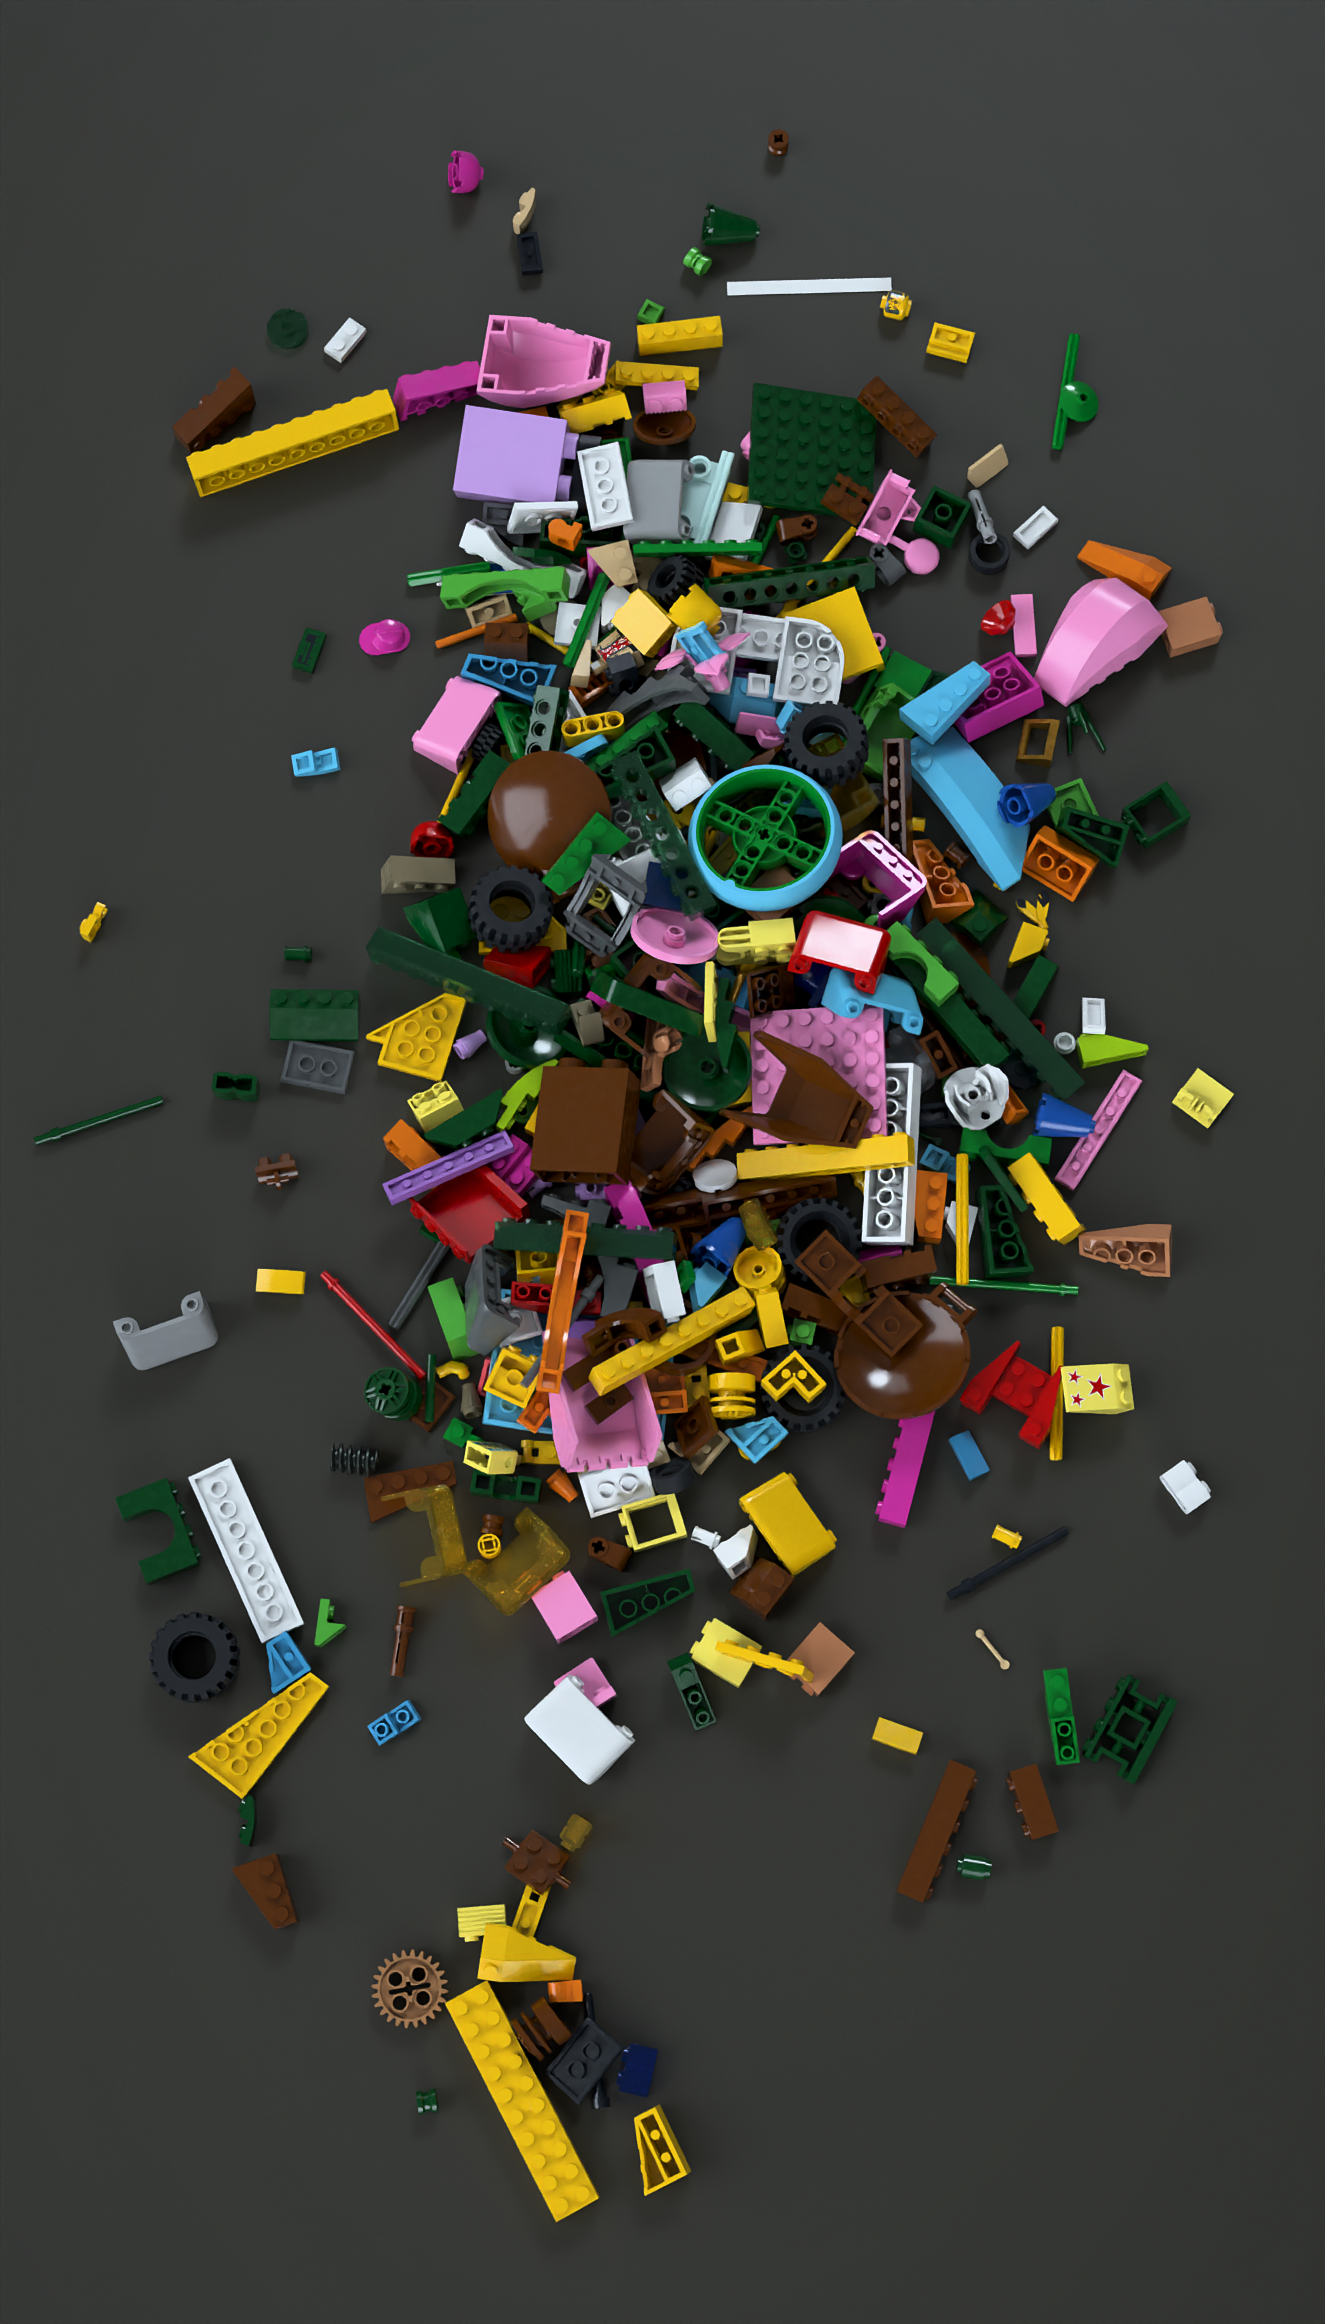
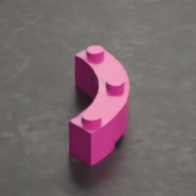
M629 1180V1185H610L604 1187L606 1201L612 1208V1214L617 1224H620L623 1229L625 1244L630 1257L635 1260L639 1273L638 1282L641 1293L650 1307L642 1269L653 1264L663 1263L664 1260L658 1242H660L659 1234L656 1229L652 1230L639 1200L641 1198L639 1189L636 1186H632Z

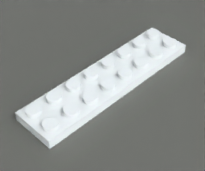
M229 1458L188 1477L261 1643L272 1640L285 1630L289 1632L304 1625L305 1623L232 1460Z

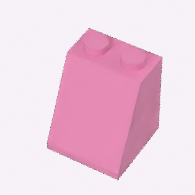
M561 1571L552 1577L553 1581L546 1585L543 1582L532 1589L533 1593L530 1594L558 1644L598 1621L597 1615L570 1571L567 1573Z

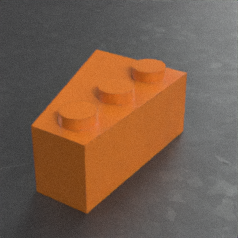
M402 1119L383 1137L387 1150L411 1171L445 1157L444 1155L440 1156L431 1143L425 1142L420 1137V1134L411 1126L409 1127Z
M917 1170L914 1231L917 1242L940 1244L948 1173Z

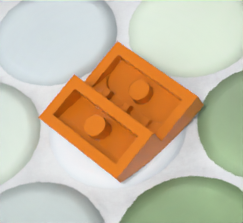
M656 1369L644 1372L657 1415L688 1412L684 1376H671Z

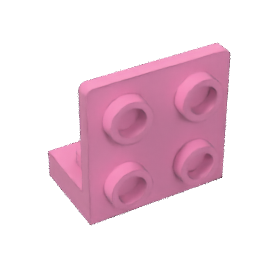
M589 1658L554 1681V1685L557 1686L568 1675L577 1676L584 1683L583 1694L597 1708L617 1697L616 1692L610 1686L593 1658Z

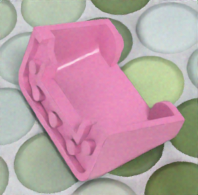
M460 676L450 678L446 685V691L421 730H417L412 737L414 751L458 775L463 765L460 762L464 756L467 757L469 754V747L488 717L492 718L493 712H495L493 705L497 702H502L501 692Z

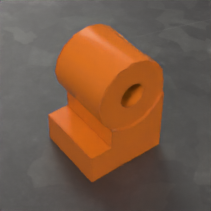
M554 519L548 526L549 540L558 546L574 552L582 536V524L574 522L570 526L562 519Z
M582 1980L548 1983L549 2002L583 2001Z

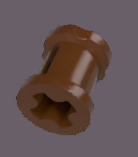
M956 841L952 842L943 853V856L952 860L959 870L965 866L972 856L970 853H965Z

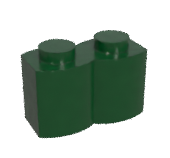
M217 1072L213 1074L211 1089L216 1097L223 1100L238 1098L245 1102H254L259 1100L261 1085L258 1078L251 1074L235 1076L229 1072Z

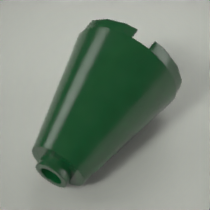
M714 203L706 205L705 210H709L708 216L703 217L702 240L705 241L702 245L713 246L754 241L755 237H759L760 225L757 224V220Z

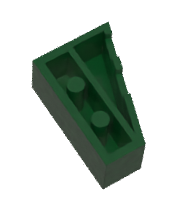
M1068 806L1062 807L1056 829L1083 849L1100 858V861L1109 868H1117L1130 826Z

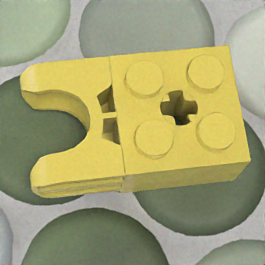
M793 918L748 921V926L729 927L720 930L717 936L719 944L716 952L717 961L725 966L741 964L765 965L768 962L783 964L789 962L796 944Z

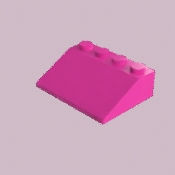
M1011 651L981 665L990 674V685L954 722L958 731L968 743L1044 706L1041 686Z

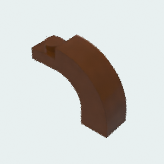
M630 1308L608 1314L594 1322L595 1327L583 1334L582 1339L588 1355L595 1357L611 1345L622 1340L636 1338L651 1343L665 1334L667 1329L661 1312L650 1308Z

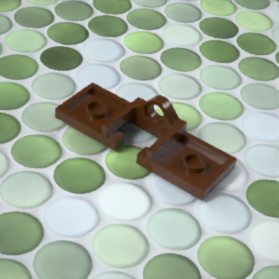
M827 1230L794 1261L891 1358L923 1326L883 1285L874 1292L879 1299L863 1314L838 1288L853 1273L860 1278L867 1269Z

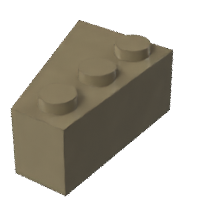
M390 855L381 868V894L442 893L451 890L455 885V859Z

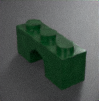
M473 1469L470 1493L472 1496L539 1505L542 1480L525 1476L508 1477L499 1474H486L480 1470Z

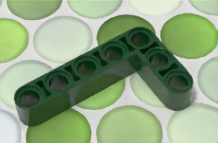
M598 969L590 991L603 1000L696 1037L701 1036L705 1026L704 1014L629 985L618 977Z

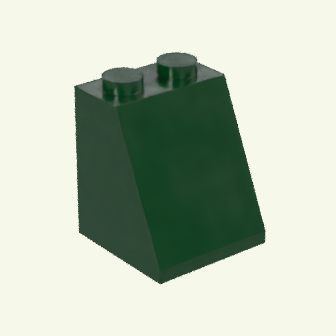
M460 887L433 895L403 908L404 913L433 954L442 952V955H446L455 951V946L458 945L459 948L472 944V939L477 938V932H472L470 927L471 922L468 921L469 910Z

